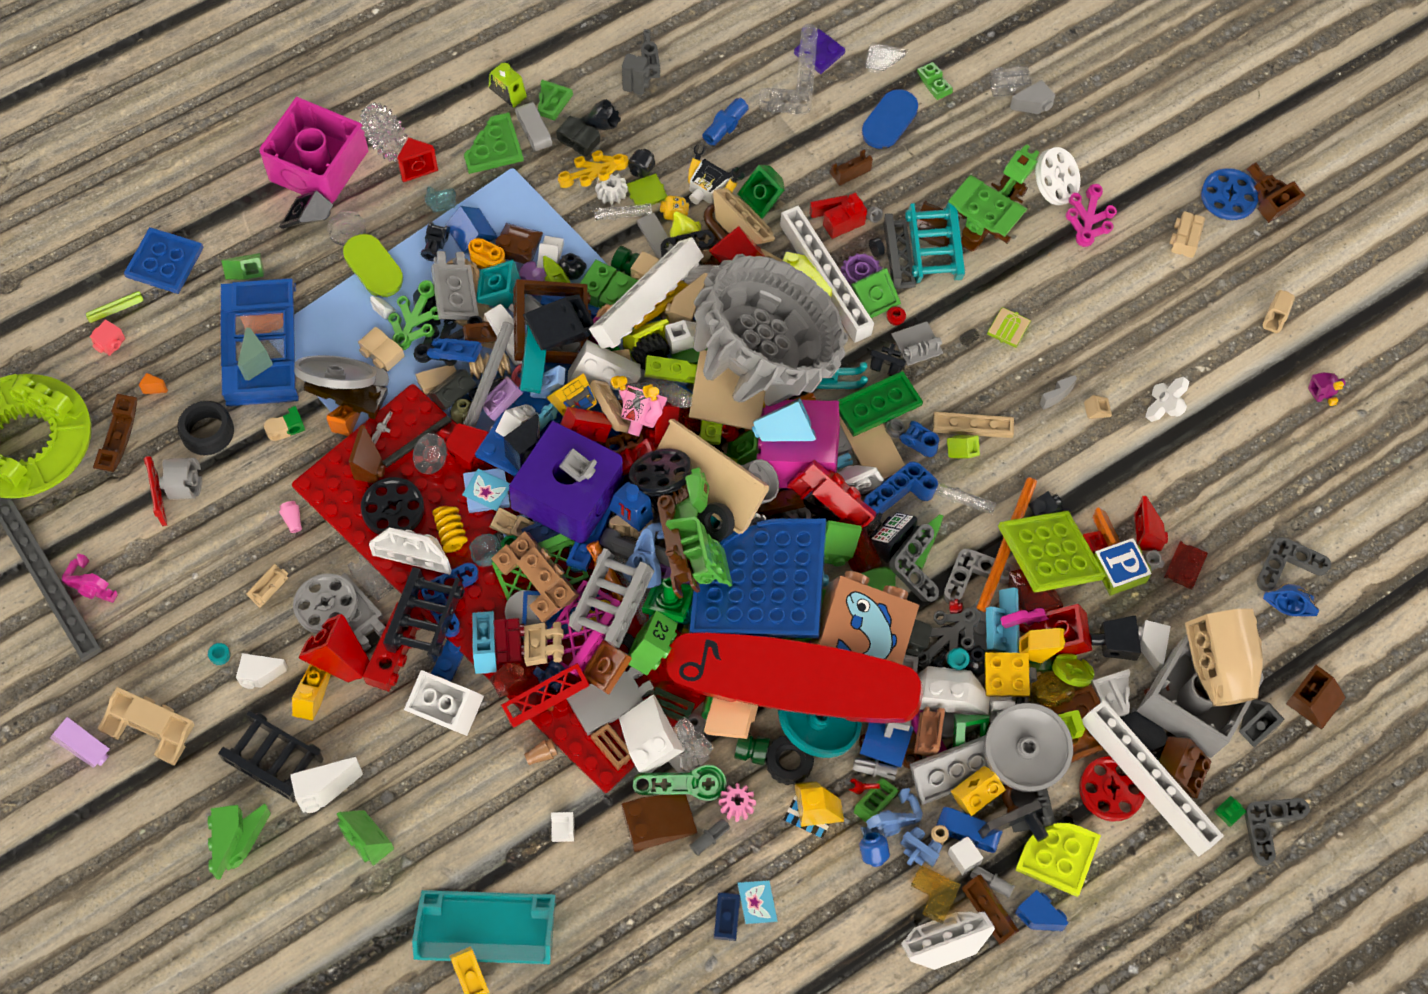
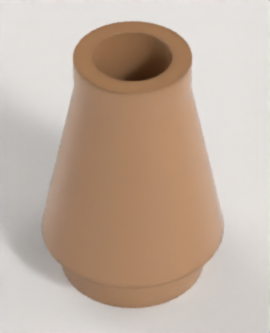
M544 739L525 753L524 756L530 766L534 763L554 759L558 752L552 739L547 741Z

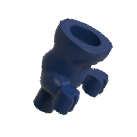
M551 659L544 671L537 666L532 673L541 683L566 668ZM553 681L549 683L547 690L559 692L561 683ZM545 686L542 687V688H540V689H538V690H539V691H544Z

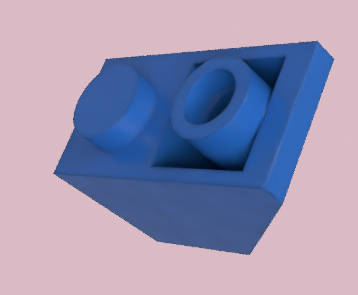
M1038 890L1032 893L1015 911V914L1031 930L1063 931L1069 924L1067 916L1060 909L1056 910L1050 904L1051 901L1048 896L1040 893Z

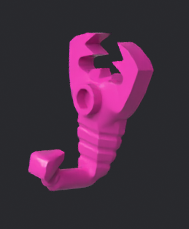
M78 553L77 558L70 561L63 573L62 582L71 588L77 589L84 597L93 599L96 596L114 603L118 593L116 590L112 591L109 588L106 590L109 583L93 573L72 576L77 566L84 568L89 563V559L85 555Z

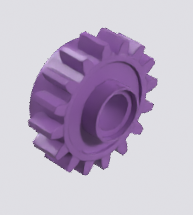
M856 253L853 257L849 256L848 261H843L840 271L852 288V283L883 268L879 266V261H876L874 256Z

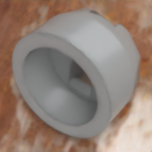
M872 206L867 210L866 217L871 222L877 223L882 219L883 211L876 206Z

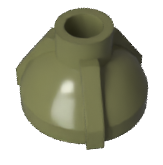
M460 399L453 403L450 415L456 424H464L472 401Z

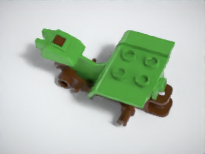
M1025 145L1021 150H1017L1003 171L1005 175L1000 181L1001 185L998 186L995 183H991V186L996 188L997 191L970 175L949 199L948 203L955 206L958 214L962 216L961 218L967 219L966 225L962 230L963 236L961 237V243L964 248L969 251H975L989 233L994 235L996 240L1000 239L1006 244L1010 242L1012 237L1007 235L1008 232L1028 210L1019 204H1022L1023 200L1018 197H1023L1028 190V187L1023 182L1035 169L1039 151L1036 150L1033 154L1028 153L1030 147L1028 145Z
M700 467L692 469V474L685 477L687 487L682 486L683 492L679 489L678 495L676 492H673V496L662 495L657 502L666 544L665 553L668 556L671 568L672 588L678 598H683L681 584L688 581L696 593L700 592L699 584H709L715 579L719 583L728 584L729 587L733 586L724 548L717 540L712 539L706 533L704 525L697 519L698 513H702L707 507L709 484L707 483L705 473H701Z

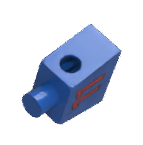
M626 482L613 495L609 509L640 532L653 519L651 499L640 491L637 485Z

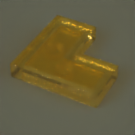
M920 866L911 886L930 895L922 914L943 924L961 884L924 866Z

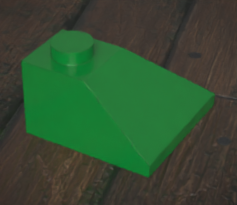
M758 165L737 194L763 219L785 190L783 178L771 166Z

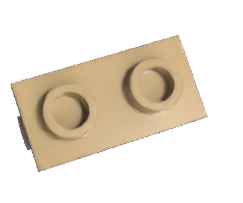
M273 564L246 595L261 608L288 579V573L284 569H280L276 564Z

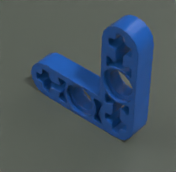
M465 563L451 570L450 575L443 574L431 581L444 584L449 578L455 580L458 578L457 574H459L465 588L477 581L479 573L476 565ZM469 570L473 576L469 577L465 571ZM423 588L421 590L424 600L446 605V597L449 594L434 591L435 595L431 596V594H428V589ZM430 610L436 623L439 624L442 614ZM454 613L450 623L454 625V629L450 630L448 628L446 637H455L460 632L459 620Z

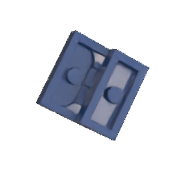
M869 723L859 754L901 768L914 727L910 726L909 731L893 728L891 737L888 738L884 737L885 723Z

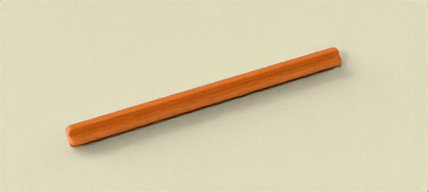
M1031 477L1026 479L1011 520L1024 518L1037 484L1036 479ZM1004 538L977 605V610L984 613L986 608L990 606L1011 551Z

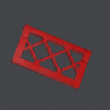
M148 456L144 458V463L147 467L153 500V513L159 519L162 527L168 526L158 472L152 457Z

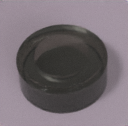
M971 329L963 333L959 339L962 345H969L975 342L980 335L977 329Z

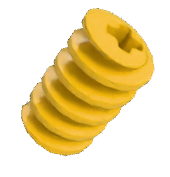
M442 506L434 509L432 514L437 524L436 527L439 531L438 534L441 538L443 551L451 553L461 549L468 539L464 536L465 530L461 529L463 523L459 522L461 520V516L458 515L459 509L457 507Z

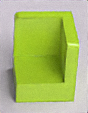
M957 435L947 438L949 458H972L980 455L978 435Z
M1079 710L1058 715L1068 727L1072 739L1082 737L1085 727Z

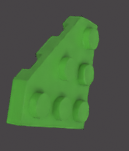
M509 113L490 117L487 126L483 131H480L472 147L465 152L464 160L469 174L524 161Z

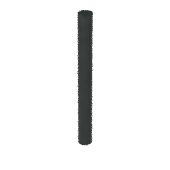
M448 415L383 460L385 468H388L416 448L420 441L422 443L428 439L427 435L435 434L451 423V418Z

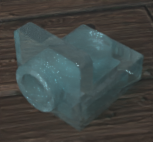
M431 186L427 187L425 202L434 212L455 208L456 191L453 188L435 192Z

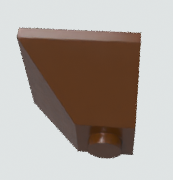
M360 425L349 464L355 480L375 483L379 481L380 477L383 478L385 466L365 426Z

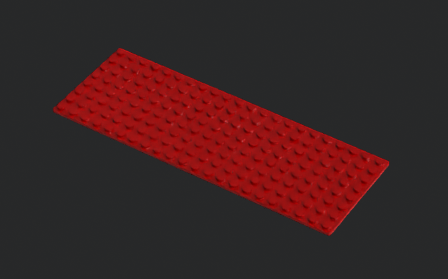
M411 384L381 408L375 420L369 418L362 425L365 426L372 439V436L377 431L378 423H383L389 412L393 413L387 423V428L390 429V432L381 433L377 443L374 444L383 461L447 416V414L416 385ZM452 420L444 429L452 432L456 423ZM358 427L294 480L292 488L402 595L412 567L421 569L425 580L428 581L445 573L372 555L369 543L378 534L371 531L365 524L361 513V501L366 490L374 483L355 480L349 464L352 449L360 428ZM427 439L423 444L428 446L430 442ZM439 440V445L442 446L444 442ZM432 446L428 449L426 458L430 464L437 463L441 457V451L439 447ZM414 448L391 466L385 468L383 478L380 477L379 480L390 477L403 478L412 482L419 489L423 497L424 514L421 522L413 531L417 534H428L437 538L442 549L443 545L441 544V538L439 537V531L437 530V524L434 521L432 512L434 509L442 506L457 507L459 509L458 515L461 516L459 522L463 523L461 529L465 530L464 536L467 537L468 541L463 544L461 549L451 553H444L449 560L451 570L465 563H472L476 565L479 577L476 582L465 587L464 596L462 599H459L454 612L459 620L460 632L455 637L445 636V638L457 648L461 646L459 651L474 665L472 613L494 611V620L506 619L505 607L507 599L492 566L493 560L491 559L500 551L493 535L498 531L489 527L497 511L488 510L469 513L467 497L462 494L465 491L463 473H469L470 471L448 456H443L441 460L443 465L440 470L432 474L433 467H429L426 473H422L416 464L424 461L423 456H415L416 448ZM479 459L472 472H476L477 469L483 471L496 469L497 467ZM505 472L506 482L511 483L514 477ZM401 486L397 489V493L401 495L408 492L406 486ZM379 488L376 491L378 496H384L387 493L386 488ZM413 501L408 504L410 510H416L419 507L418 502ZM372 504L366 508V511L374 513L378 507ZM389 505L390 509L396 510V506ZM511 506L508 508H502L516 516L520 515L519 512H515L513 509H511ZM401 519L398 525L406 527L409 525V520ZM381 520L377 523V527L384 529L389 523L386 520ZM570 547L563 549L560 557L568 559ZM551 557L550 559L554 563L556 558ZM593 558L587 570L589 579L595 568ZM558 560L557 564L562 567L564 574H566L568 569L567 563ZM469 570L465 571L469 577L473 576ZM570 570L568 575L577 578L582 576L583 573H574ZM509 572L507 575L503 574L501 576L504 582L513 585L517 574ZM616 573L621 585L627 588L629 584ZM519 576L516 587L527 590L530 580ZM449 578L444 582V585L453 586L455 580ZM579 582L572 586L575 590H577L582 582ZM532 584L530 590H531V591H538V590L535 588V586ZM600 587L599 590L608 593L609 596L614 598L610 590ZM428 589V594H431V596L435 595L434 591ZM514 589L512 595L519 591ZM420 590L418 594V599L424 600ZM643 597L626 632L634 638L649 620V614L642 613V607L645 602ZM416 607L421 610L422 615L429 622L437 624L430 610ZM450 624L449 629L453 630L454 625ZM676 629L675 632L677 633V638L681 635V633ZM584 635L574 637L575 647L581 646L585 642ZM521 638V645H524V640ZM570 638L562 639L564 649L571 648ZM624 644L617 648L628 654V648ZM572 652L562 655L563 663L569 666L573 660ZM662 657L661 663L656 670L652 669L647 676L643 674V676L634 680L638 687L650 680L654 687V693L651 695H655L674 730L684 721L687 715L691 714L704 702L706 696L679 687L668 674L667 657L665 659ZM522 658L523 663L497 665V672L482 674L510 700L539 684L538 678L532 672L537 666L544 671L548 663L526 666L525 658ZM569 672L565 682L573 684L580 679ZM555 690L546 691L549 694L557 693ZM533 692L529 695L527 703L535 705L541 701L542 696ZM649 695V696H647V697H644L642 700H643V701L646 700V699L649 698L651 695ZM526 696L518 701L524 702ZM567 699L554 705L553 711L545 710L529 719L544 735L552 739L553 743L604 793L610 792L636 767L633 760L630 759L626 765L621 766L617 770L591 739L592 734L587 736ZM514 702L513 704L522 711L523 704ZM617 719L609 725L626 744L620 721ZM607 730L604 731L606 736L611 740V742L616 746V748L621 752V754L624 757L627 756V754L613 739V737L607 732ZM599 735L598 738L600 739V741L605 745V747L619 762L620 759L616 756V754L611 750V748Z

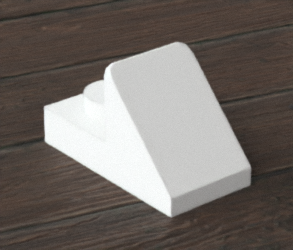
M545 236L543 243L539 245L537 268H544L543 256L551 258L557 264L559 263L564 239Z

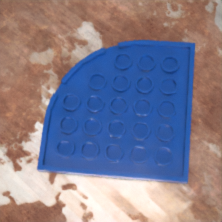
M771 519L757 522V525L748 527L743 534L734 532L722 540L720 544L726 553L733 586L729 587L728 584L719 583L716 579L709 584H699L700 592H693L689 633L740 634L771 638H819L826 519Z

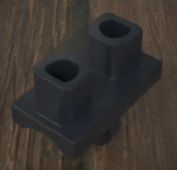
M892 343L890 348L882 347L881 351L884 353L872 350L870 369L880 372L884 363L890 365L887 374L893 376L905 370L906 361L899 359L902 352L895 350L896 344Z

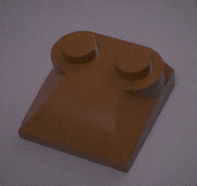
M506 223L495 244L504 250L505 259L526 264L533 261L543 232Z

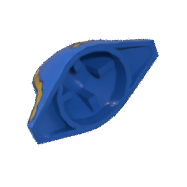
M1282 584L1277 589L1266 591L1263 596L1266 602L1289 616H1317L1319 608L1313 603L1314 596L1297 584Z

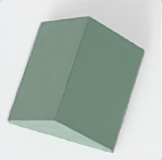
M246 327L238 367L244 379L251 380L271 367L273 363L251 328Z

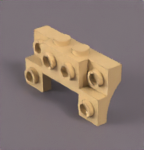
M116 687L110 697L106 713L97 729L117 740L127 725L161 740L154 756L175 766L185 749L184 743L195 726L193 721L174 713V710L167 705H162V707L156 705V702L149 697L144 696L141 698Z

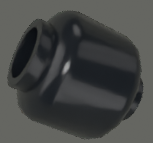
M647 149L636 150L628 162L630 173L635 177L648 176L656 164L653 153Z

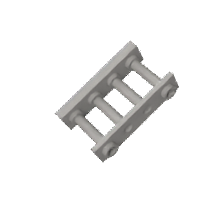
M604 548L597 557L594 571L575 611L570 615L568 626L576 632H580L582 626L605 634L604 640L612 646L620 648L654 570L643 562H640L638 567L633 568L614 561L615 556L608 549ZM609 568L632 576L630 585L626 588L605 580L604 578ZM600 587L623 595L624 598L621 605L616 607L595 599ZM591 607L613 614L615 618L612 624L608 627L586 618Z

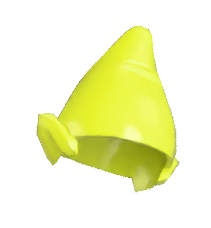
M678 211L674 212L670 237L701 231L699 221L694 222L688 216Z

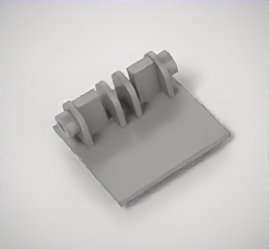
M927 321L891 334L899 351L902 352L901 354L907 366L943 354L940 347L942 345L941 338L935 337Z

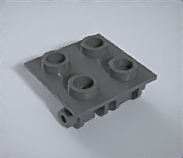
M1047 788L1035 792L1015 789L1011 791V799L1014 805L1019 808L1036 800L1039 801L1042 808L1036 815L1044 828L1056 823ZM1025 820L1012 826L1013 833L1030 830Z

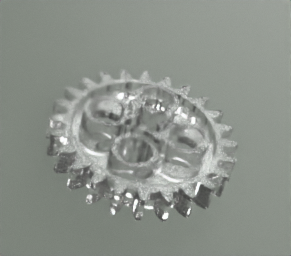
M376 102L364 107L361 111L362 114H360L362 118L360 123L364 125L361 129L366 132L364 136L368 137V144L372 143V149L378 150V155L382 154L384 159L388 158L389 161L393 160L395 162L407 141L406 137L408 135L404 133L405 128L401 127V121L396 119L397 115L393 116L392 110H387L386 105L382 106L381 103L376 104Z

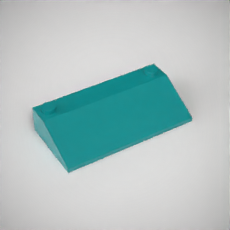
M421 890L412 939L414 960L451 961L450 955L471 947L477 962L550 964L556 897L553 894Z

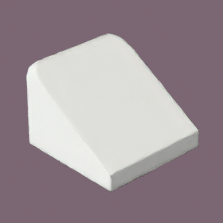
M374 296L370 297L372 309L383 319H387L391 313H395L396 310L384 299Z

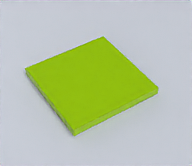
M1069 511L1002 521L998 525L1034 593L1100 581L1106 576Z

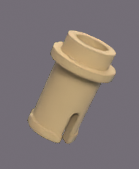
M943 825L935 826L931 831V841L934 840L943 845L949 837L948 829Z

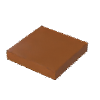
M602 640L583 670V674L587 681L609 695L632 660V657L612 646L607 641Z

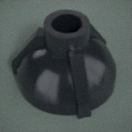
M573 253L563 255L558 263L569 280L580 278L586 269V263Z
M980 645L967 651L970 659L968 665L963 669L970 670L974 676H980L985 673L986 651ZM974 654H979L981 658H976Z

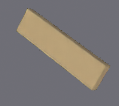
M934 412L933 432L1013 438L1014 417Z

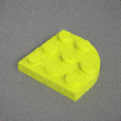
M1055 823L1045 827L1049 834L1046 839L1037 842L1034 835L1029 838L1015 871L1078 897L1101 835L1074 824Z

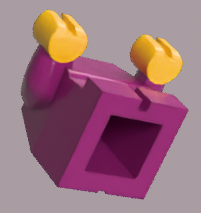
M1322 372L1314 374L1311 377L1308 390L1317 402H1321L1326 398L1330 406L1337 405L1338 398L1333 397V395L1337 394L1338 390L1343 389L1345 380L1344 378L1338 379L1335 373Z

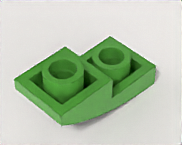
M933 62L917 69L923 83L936 100L953 93V87L943 78V72Z

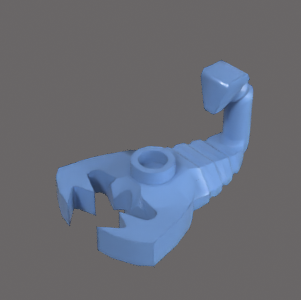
M661 522L650 524L643 529L636 542L634 553L625 564L636 568L640 562H643L654 570L647 588L656 587L661 584V568L659 560L655 555L654 538L657 531H659L657 538H664ZM623 573L624 577L631 582L632 576Z
M909 788L902 789L898 793L900 802L904 803L907 799L914 814L891 812V810L883 811L866 821L867 827H861L863 836L870 832H878L884 834L885 837H890L901 831L900 828L920 822L923 812L917 797L913 793H909Z

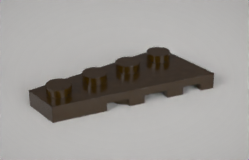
M306 381L304 383V391L323 399H333L340 406L344 404L350 406L357 413L365 412L369 418L374 420L388 394L387 388L376 385L357 389H331Z

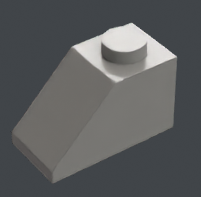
M1040 80L1014 95L1010 108L1015 111L1039 114L1052 108L1055 94L1043 80Z

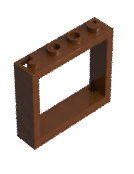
M516 279L513 287L514 361H522L524 356V294L560 297L579 294L588 310L591 295L587 290V284ZM591 335L584 341L579 342V352L586 340H591ZM546 351L545 363L573 364L579 353Z

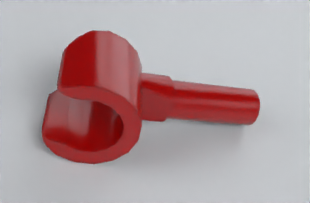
M851 779L850 782L855 784V787L849 789V791L860 795L867 789H879L880 784H867L857 779Z

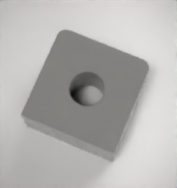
M1186 635L1168 655L1137 712L1178 738H1190L1206 756L1212 758L1230 742L1252 700L1232 705L1213 706L1196 673L1188 636ZM1261 673L1260 685H1261V683H1262V681H1263V678H1264L1262 673ZM1194 688L1199 689L1205 695L1206 700L1201 698Z

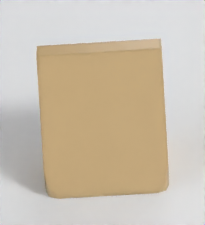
M1093 395L1085 400L1084 405L1087 418L1095 419L1112 416L1108 398Z

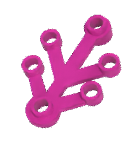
M1099 184L1090 185L1086 191V196L1089 199L1087 211L1081 204L1082 197L1079 193H1073L1069 197V203L1075 208H1070L1066 212L1065 217L1077 231L1076 242L1081 247L1091 246L1095 241V237L1109 234L1114 228L1112 222L1105 221L1101 227L1091 230L1093 224L1107 218L1111 219L1117 213L1116 208L1109 205L1103 212L1094 215L1097 200L1103 194V189ZM1078 214L1080 215V217H1081L1082 220L1084 221V227L1082 226V224H1081V223L1079 222V220L1077 219Z

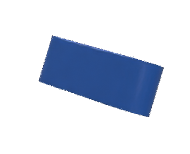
M949 807L942 808L936 826H945L948 829L949 837L959 841L969 837L975 847L991 853L996 852L1003 833L1002 830L982 839L978 831L987 822Z

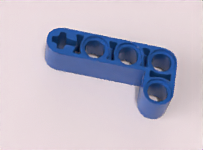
M909 462L868 494L864 502L876 512V517L873 519L875 520L910 491L922 501L931 500L938 487V480L921 464Z

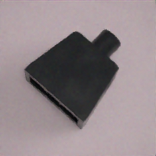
M1136 616L1104 621L1100 627V633H1090L1092 646H1102L1104 657L1137 661L1141 654Z

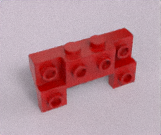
M815 459L787 484V488L793 489L800 495L802 500L812 492V495L839 517L836 522L859 525L863 528L876 517V512L861 500L860 492L854 486L850 487L839 473H834L831 469L827 471Z

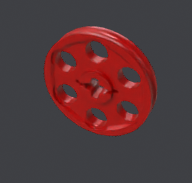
M1105 756L1092 761L1083 771L1079 781V793L1086 808L1098 818L1112 822L1123 821L1132 817L1140 809L1145 800V795L1140 789L1138 794L1130 793L1128 785L1134 784L1127 775H1118L1116 767L1119 765L1111 756ZM1097 765L1102 766L1105 769V775H1098L1094 767ZM1087 783L1094 784L1096 792L1089 793L1085 785ZM1110 785H1113V788L1117 789L1114 792V794L1112 793L1111 789H1108ZM1103 801L1107 803L1109 810L1107 812L1101 811L1098 808V802ZM1120 802L1128 803L1130 811L1123 812L1119 807Z

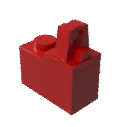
M855 192L849 195L848 200L841 202V205L824 212L823 226L831 239L865 225L867 209L862 199Z

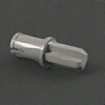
M856 758L853 763V770L871 774L872 777L880 776L895 780L897 766L882 764L878 760L873 762Z
M979 866L973 868L970 875L971 878L981 874L990 889L999 892L1007 898L1010 897L1015 885L997 877L998 874L993 875Z

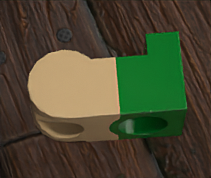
M296 406L288 408L289 414L279 418H270L265 422L264 429L270 440L278 441L305 431Z

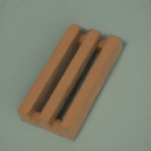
M608 723L591 735V739L617 770L621 766L626 765L630 759L632 760L627 745ZM607 730V732L613 737V739L623 749L627 756L624 757L621 754V752L606 736L604 731ZM599 735L611 748V750L616 754V756L620 759L619 762L605 747V745L600 741V739L598 738Z

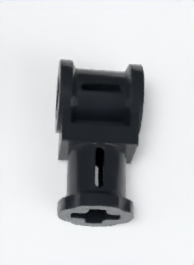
M433 222L428 224L425 236L426 246L421 251L423 258L428 261H434V257H437V251L439 248L443 249L444 244L449 238V226L441 227L434 225Z

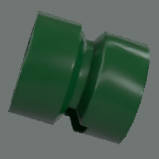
M620 246L613 255L611 267L616 268V271H625V274L631 277V267L640 254H632V250Z
M748 733L747 739L738 738L734 759L746 761L748 758H751L752 763L764 766L770 738L758 736L755 739L750 733Z

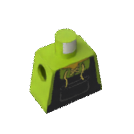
M501 63L490 72L489 89L510 106L516 107L527 97L522 77L510 68L508 63Z

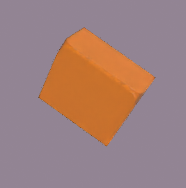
M146 373L139 383L143 394L167 393L168 391L164 380L149 373Z

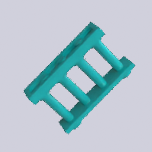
M911 203L905 212L906 222H909L914 261L912 276L916 277V283L921 282L923 274L950 273L953 274L954 281L962 280L965 276L958 210L952 204L947 203L943 210L916 212L915 203ZM944 218V220L947 219V226L941 229L918 230L917 219ZM937 236L949 238L948 247L920 248L919 238ZM944 254L951 256L952 263L950 265L922 267L921 256Z

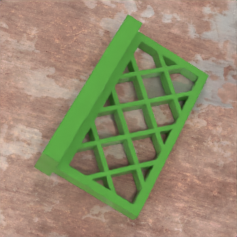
M559 534L538 544L541 548L547 549L552 557L556 558L555 564L558 560L567 561V559L560 557L561 552L567 547L571 546L573 548L574 541ZM492 562L507 601L514 589L517 591L524 590L516 587L519 576L527 578L525 574L521 573L522 570L519 566L510 571L517 574L513 585L504 582L501 576L503 573ZM568 566L566 574L563 573L566 579H570L571 585L589 579L588 573L583 570V575L574 578L569 576L570 566ZM530 581V583H529V585H528L527 590H530V588H531V586H532L531 581Z

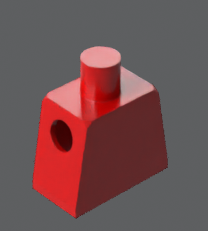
M459 423L456 424L452 432L442 428L438 436L439 440L445 441L447 456L472 472L479 460L475 453L489 432Z

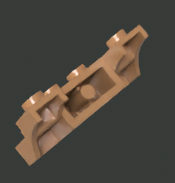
M524 531L510 545L506 544L491 559L505 575L519 566L541 594L529 607L541 622H546L556 612L571 604L580 595L563 575L564 570L557 563L554 564L550 559L552 555L544 547L541 548L532 535Z

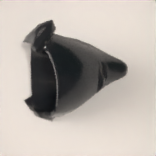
M603 99L595 104L589 114L582 117L581 120L584 125L595 127L597 130H610L617 127L621 118L619 117V111H615L612 103L607 99Z

